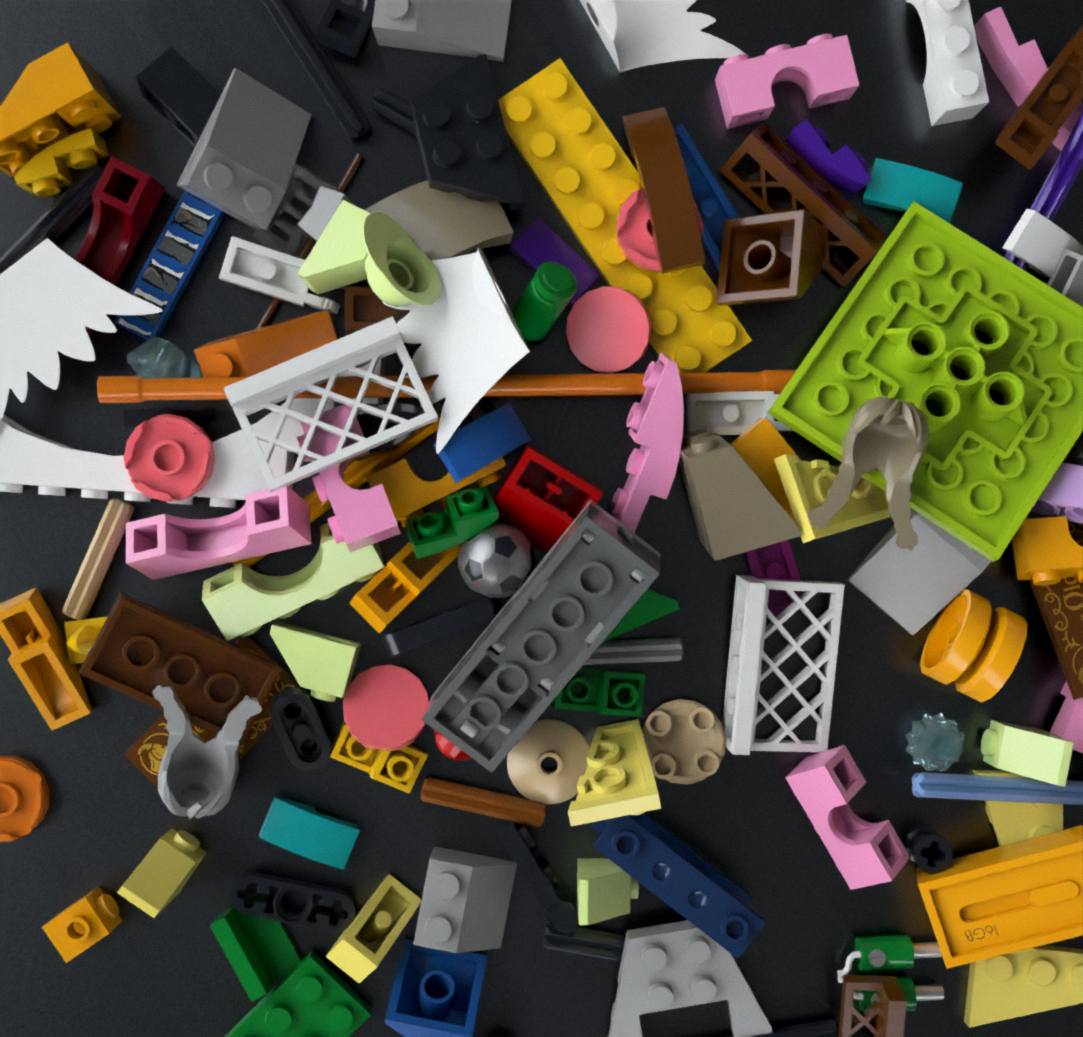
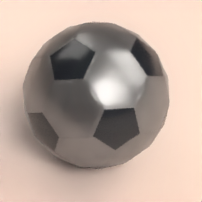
M495 521L489 527L461 544L458 551V568L463 580L476 593L484 597L505 598L514 594L534 570L535 554L531 542L521 529L511 523Z

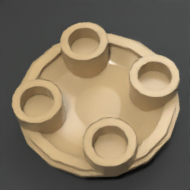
M677 699L663 703L648 716L642 728L653 774L657 778L671 783L688 785L705 780L717 771L725 755L726 736L721 721L710 708L697 701Z

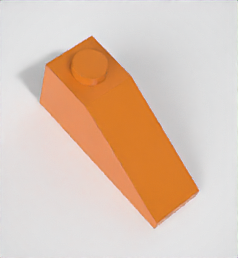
M330 309L210 341L194 349L203 378L250 377L339 338Z

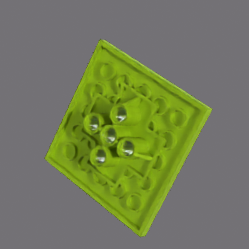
M913 201L773 403L768 414L843 463V437L854 413L868 400L880 396L913 403L927 420L929 437L924 456L913 473V480L910 485V508L987 559L995 562L999 560L1083 431V307ZM975 330H979L988 336V344H984L976 338ZM916 340L923 343L928 348V355L918 354L912 347V341ZM950 365L959 366L965 371V380L957 379L952 374ZM989 389H994L1003 396V405L996 404L991 399ZM926 400H933L942 407V417L934 416L928 411ZM877 467L868 473L862 474L863 477L886 491L887 480L882 476Z

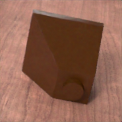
M805 210L724 220L716 303L721 306L800 299L822 270L825 227Z

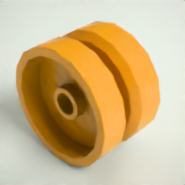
M963 589L943 608L936 619L922 651L921 673L945 685L955 681L957 691L983 703L991 699L1008 680L1021 656L1027 636L1025 618L1004 607H997L992 610L988 599L970 590Z

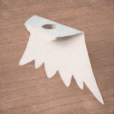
M580 0L619 72L667 62L708 58L729 59L745 54L734 45L701 31L715 23L716 19L703 13L687 12V9L697 0Z
M48 238L0 274V424L6 409L10 389H12L21 403L25 402L28 391L27 372H30L47 387L53 390L58 388L60 381V358L58 351L66 356L82 361H94L96 359L86 327L100 332L116 333L117 328L107 314L147 315L162 312L163 309L111 284L74 260Z
M479 247L475 253L432 260L440 275L442 284L441 296L434 304L422 306L411 303L406 306L395 307L382 301L383 304L395 309L410 310L396 324L403 343L422 344L411 359L419 377L439 375L428 395L432 404L446 398L437 432V454L444 448L458 426L479 400L511 367L530 352L486 256Z

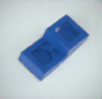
M508 403L455 431L438 455L455 483L484 469L499 458L522 447L532 439L514 409Z

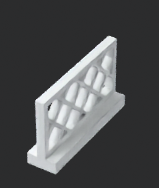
M393 316L223 388L271 493L438 420L436 411L400 337V331ZM395 352L397 353L403 365L398 382L373 374L379 359ZM370 363L367 371L359 369ZM350 373L364 378L356 400L332 392L337 377ZM406 376H408L413 388L403 385ZM328 381L326 389L318 387V385ZM370 381L394 390L386 412L362 403ZM307 390L322 396L314 419L290 410L297 394ZM400 392L418 398L424 410L423 414L410 420L392 414ZM286 399L283 407L275 405L276 403ZM329 399L353 407L344 430L320 421ZM264 408L280 414L271 437L254 431L247 416ZM359 410L383 419L377 434L365 438L350 432ZM287 417L311 425L302 448L278 440ZM389 421L398 424L386 430ZM317 428L341 436L334 453L324 457L308 451ZM347 439L357 442L344 448ZM258 440L268 443L265 453H263ZM275 446L299 455L293 471L274 478L268 465ZM305 457L315 460L307 465L302 466Z
M736 575L722 720L726 736L725 747L733 755H750V751L823 752L828 749L844 584L840 582L760 579L749 575ZM769 590H785L794 602L775 618L768 609ZM794 591L805 592L798 597ZM818 592L831 593L829 609L816 619L805 606V603ZM800 609L812 624L793 639L782 624ZM766 618H768L771 621L767 626ZM826 623H827V631H826L825 628L823 627ZM778 629L789 644L771 660L763 651L764 640ZM819 631L826 640L825 650L812 661L800 646ZM796 651L808 666L789 682L778 669V666ZM762 659L767 663L763 668ZM823 665V671L821 672L819 668ZM773 671L785 686L766 702L759 693L760 682ZM815 673L821 680L820 693L807 703L796 688ZM792 693L803 708L784 723L773 709ZM758 701L763 705L760 709H758ZM819 707L817 715V713L814 710ZM769 713L781 728L768 739H755L756 724ZM811 715L817 722L815 740H799L792 730ZM788 735L792 740H783V738Z

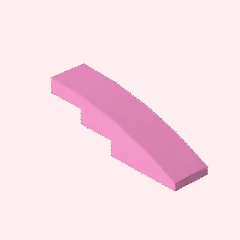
M998 7L985 13L975 24L976 39L991 68L1019 107L1048 68L1035 39L1018 46L1002 7ZM1081 100L1057 131L1059 134L1052 142L1060 151H1062L1083 112Z

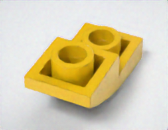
M92 128L65 137L48 146L28 161L14 176L16 185L37 197H48L58 194L61 191L60 187L73 184L69 167L73 169H86L92 164L97 163L98 159L109 157L106 142Z
M344 721L331 746L330 755L333 759L369 773L370 777L374 780L409 794L428 756L426 752L411 744L395 751L366 748L351 736Z

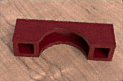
M111 156L92 194L93 216L89 231L73 259L101 278L117 286L165 188L152 176ZM86 327V331L88 333L89 338L91 337L94 329Z

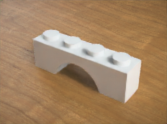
M906 0L907 3L913 4L917 9L925 34L927 66L923 88L931 126L973 118L989 103L969 0Z

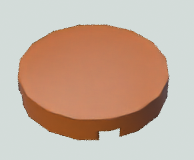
M0 756V842H11L28 835L43 821L49 808V787L44 774L32 762L19 756Z

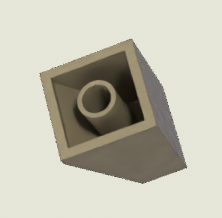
M709 429L697 430L684 435L685 441L681 445L679 465L699 541L714 561L801 536L798 525L732 445L717 433L710 434Z

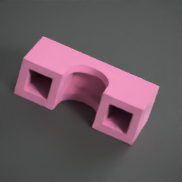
M822 34L808 40L807 45L791 48L790 44H781L768 49L765 55L749 59V55L741 54L724 61V65H721L718 70L715 83L726 128H734L768 119L775 107L771 86L780 81H791L799 85L805 93L809 109L850 99L859 87V81L848 36L843 35L833 38L832 34Z
M343 404L324 411L320 421L344 430L353 407ZM356 417L350 432L364 437ZM300 422L305 434L298 436L297 440L300 448H302L311 425ZM317 428L308 451L324 457L336 451L341 436ZM347 439L344 448L357 442ZM369 450L319 472L320 475L312 477L321 503L330 500L335 516L327 520L337 544L345 541L350 553L401 534L382 484L365 490H357L343 482V474L348 464L359 457L370 454ZM305 457L306 462L312 460V459H309V458Z
M845 745L805 757L785 777L851 890L892 881L911 858L889 820L870 823L859 818L850 808L848 802L866 784V780Z

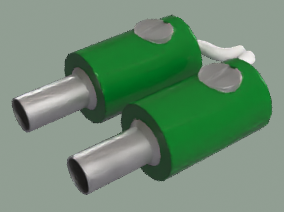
M908 934L856 937L855 952L848 955L845 967L837 971L838 983H843V975H847L850 972L855 958L860 971L913 968L914 959L942 957L938 942L912 943ZM896 977L907 1000L906 1011H915L917 1001L944 1000L942 984L914 985L911 977ZM854 991V999H858L861 1011L876 1001L877 991Z

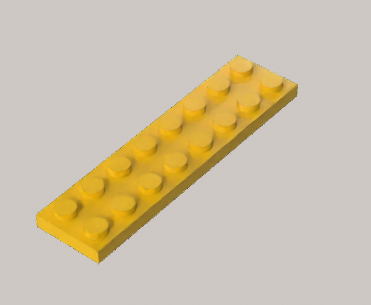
M561 58L498 100L508 138L607 284L611 287L623 288L634 293L648 308L653 325L649 345L658 358L660 353L669 355L677 362L679 373H706L752 341L729 305L720 306L716 303L717 288L701 265L662 274V272L655 273L640 269L625 257L617 242L616 223L620 208L633 192L640 188L642 189L639 173Z

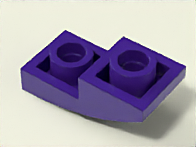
M807 119L796 126L786 139V142L828 182L843 191L856 195L872 180L868 175L869 167L858 152L852 153L846 144L832 154L829 151V140L824 132L818 127L813 128Z

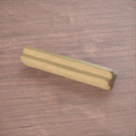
M111 499L62 608L63 613L77 620L87 618L124 534L126 523L129 522L134 511L133 506L119 499Z

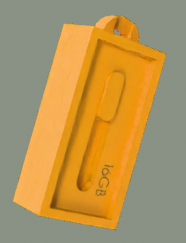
M1083 825L954 858L945 871L937 874L927 873L920 868L915 869L918 886L946 969L1083 936Z

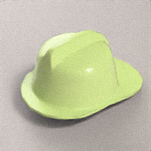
M372 212L364 219L362 234L368 253L365 259V271L372 291L379 299L395 307L406 306L411 303L422 306L434 304L441 296L442 284L440 275L433 262L416 246L404 229L391 216L383 212Z

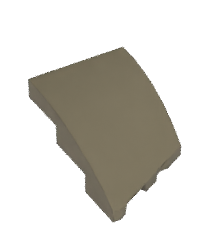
M427 180L396 192L365 209L369 213L383 212L391 216L431 261L470 254V251L478 250V247L484 249L510 244L514 233L499 201L484 197L483 202L466 198L459 192L447 193L429 188Z

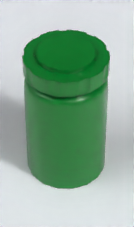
M543 263L511 311L523 338L528 341L542 340L548 334L577 291L578 283L576 277L567 267L560 263Z

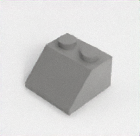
M434 846L429 859L413 945L452 953L501 948L516 872V862Z

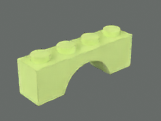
M329 523L320 526L321 540L319 549L313 560L303 569L290 575L268 576L253 571L241 563L204 580L202 602L227 641L238 636H250L257 632L265 623L278 617L281 619L288 618L297 613L302 606L316 599L326 600L334 596L340 588L355 581L364 582L374 577L380 569L385 568L382 551L378 542L350 553L345 541L336 543Z

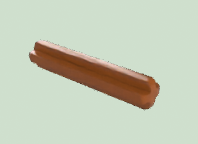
M431 777L424 780L420 794L421 800L424 802L534 827H541L543 825L546 814V805L541 802Z

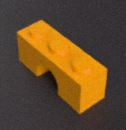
M501 457L484 469L455 483L449 472L442 479L429 482L421 479L416 474L410 460L404 458L366 478L371 488L380 484L383 485L397 523L401 522L403 528H405V520L425 514L424 509L438 502L442 509L445 508V496L460 493L476 483L480 488L488 487L503 479L500 471L508 467L503 457Z
M1067 516L1025 519L1012 538L1017 580H1033V585L1044 586L1059 583L1063 577H1077L1078 582L1083 583V547L1077 544L1071 537Z

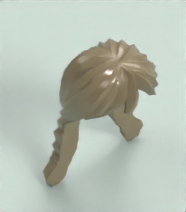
M880 396L868 400L858 408L843 437V463L839 467L838 475L834 478L833 486L828 491L827 500L821 506L811 509L808 513L810 525L817 526L818 528L827 526L831 519L847 504V500L853 493L854 487L860 482L862 474L868 473L877 467L882 476L887 480L885 487L887 491L886 498L889 506V515L895 523L897 546L901 549L906 548L912 551L914 546L918 544V534L912 529L913 526L910 522V485L913 480V473L921 462L928 445L929 427L925 416L913 403Z

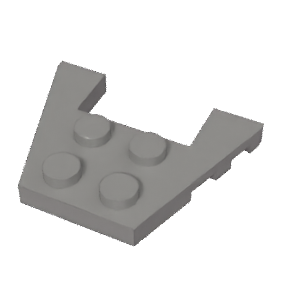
M686 920L627 930L618 974L617 994L615 1003L612 1006L611 1025L607 1037H643L639 1018L641 1014L727 1000L733 1037L772 1033V1027L751 985L738 966L735 956L690 921Z

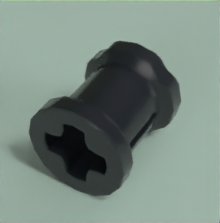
M918 825L905 834L903 845L911 857L910 860L915 862L920 869L930 874H937L945 871L950 866L953 860L951 844L943 836L938 835L934 829L925 825ZM931 843L934 845L932 851L926 850L924 855L921 854L922 848H930Z

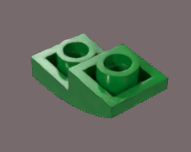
M487 486L466 489L460 493L445 496L447 510L426 513L419 517L405 520L407 535L416 559L431 556L461 544L489 527L499 518L498 509Z
M582 666L551 702L550 706L554 709L594 711L603 715L641 717L646 674Z

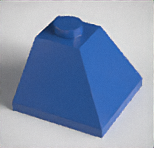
M404 938L385 1017V1024L404 1037H472L488 955L473 952L452 953L413 945L414 940Z

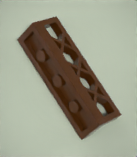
M766 122L750 133L720 169V172L766 215L805 210L808 214L823 223V227H825L822 268L842 287L879 252L888 239L880 229ZM746 153L760 164L761 179H748L735 167ZM769 173H770L775 179H770ZM770 187H784L791 193L792 208H778L771 201ZM833 246H847L859 259L845 271L833 259Z
M843 975L838 1037H850L864 1025L873 1033V1037H904L907 1000L896 976ZM854 990L877 991L876 1001L861 1011L853 1003Z

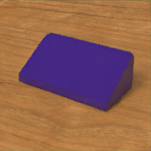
M539 218L510 244V251L534 273L543 263L549 262L560 263L572 272L578 284L576 293L568 303L571 307L601 277L597 271Z

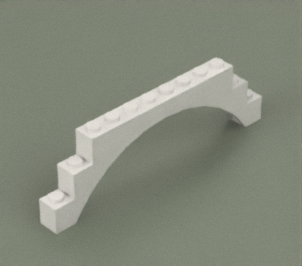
M386 357L378 360L373 374L385 376ZM370 363L359 369L367 371ZM346 373V374L341 375V376H356V375H353V374H350V373ZM363 398L362 403L376 407L383 405L384 398ZM294 399L290 410L308 417L316 414L321 399ZM329 399L324 411L343 404ZM272 411L257 423L252 424L251 427L254 431L271 437L280 414ZM3 415L0 424V492L23 493V485L38 486V494L65 496L66 488L81 489V497L108 499V491L124 492V500L151 502V498L137 490L131 482L128 469L125 468L124 455L111 456L77 450L32 433ZM287 417L278 440L300 447L297 437L305 434L300 421ZM241 429L212 442L215 454L213 472L201 491L189 499L167 503L193 505L194 497L210 498V506L236 508V500H246V494L269 489L243 430ZM258 440L263 453H265L268 443ZM275 446L268 463L274 478L293 471L295 453ZM293 484L288 485L291 489H293Z

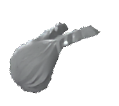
M166 684L157 685L152 693L154 698L164 708V716L168 721L167 730L170 733L168 747L160 764L158 793L163 803L168 807V810L174 815L188 816L189 819L193 816L198 819L204 816L215 815L224 808L232 795L239 773L238 747L243 731L246 729L247 720L251 716L261 713L262 707L259 705L256 697L250 698L246 695L243 701L228 714L226 723L218 732V735L205 742L193 733L190 717L186 712L184 704L174 692V686H167Z

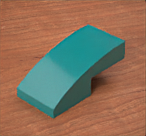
M876 158L870 174L872 180L867 184L863 200L867 205L906 212L912 202L915 201L951 224L963 189V183L928 170Z
M275 795L259 832V837L295 854L344 870L360 829L357 824L317 813L313 806Z

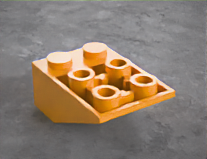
M68 42L29 63L0 106V171L9 177L15 176L35 155L55 142L89 128L100 134L112 126V121L121 117L98 72Z

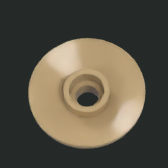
M557 719L537 720L507 754L509 777L515 788L532 801L544 804L565 802L578 794L577 783L579 777L585 774L588 766L586 757L589 745L584 736L567 722ZM546 757L554 758L558 763L557 768L550 772L545 771L541 767L542 760Z

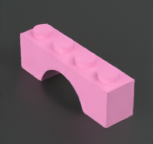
M289 486L272 493L269 489L246 494L245 505L240 510L223 517L186 519L161 514L126 523V564L152 580L311 544L309 504Z

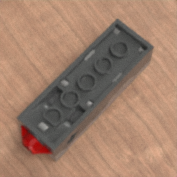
M590 500L432 694L421 720L434 729L436 744L439 750L453 760L474 759L492 773L659 576L661 554Z

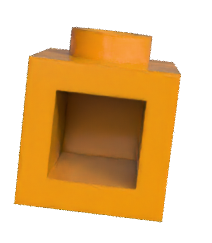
M98 886L60 912L42 928L67 963L110 934L123 920L119 916L120 910L114 898L107 893L104 894L100 886Z

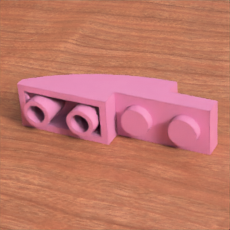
M660 353L657 362L652 361L649 364L643 379V386L646 387L642 400L640 403L635 402L628 414L626 426L630 428L628 433L635 443L641 444L640 449L634 448L630 454L626 466V472L629 473L624 488L616 490L610 505V512L613 513L612 516L633 533L636 531L650 494L667 500L681 453L684 427L682 384L677 362L664 353Z

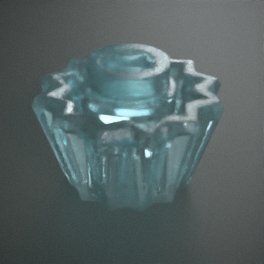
M154 336L127 355V363L137 372L136 376L143 378H183L189 359L183 351L168 340Z
M926 713L921 721H912V731L905 735L909 742L906 752L913 756V764L923 765L927 772L935 769L944 772L952 764H957L959 756L964 753L962 746L964 733L957 729L956 720H947L942 713L934 717Z

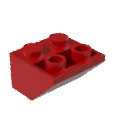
M526 443L493 496V501L499 512V518L496 521L511 523L521 529L532 546L547 554L587 503L592 500L597 504L604 493L597 484L530 443Z

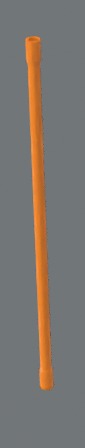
M796 370L679 373L683 394L774 391V394H780ZM645 373L503 375L483 397L644 395L646 387L643 386ZM439 375L420 378L428 395ZM99 376L97 380V396L100 403H141L147 400H228L223 388L248 377L143 378L141 376ZM339 376L332 392L347 398H357L364 378L358 376ZM381 376L394 382H398L399 376ZM405 378L403 385L413 388L410 380ZM328 381L318 385V387L326 389ZM370 381L364 398H391L394 390ZM306 390L297 394L295 399H322V396ZM401 392L398 398H413Z

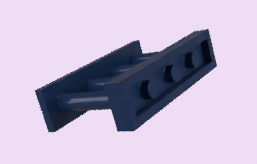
M647 813L590 823V827L600 834L593 844L595 849L737 959H739L766 924L764 919L746 906L752 899L749 892Z

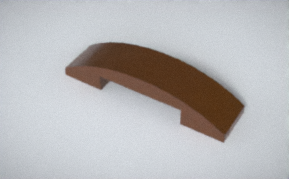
M1083 24L1034 85L995 141L997 146L1029 170L1036 165L1059 134L1057 131L1083 98Z
M665 107L623 116V124L632 158H635L652 224V237L662 274L704 265L705 255L694 200L680 147Z

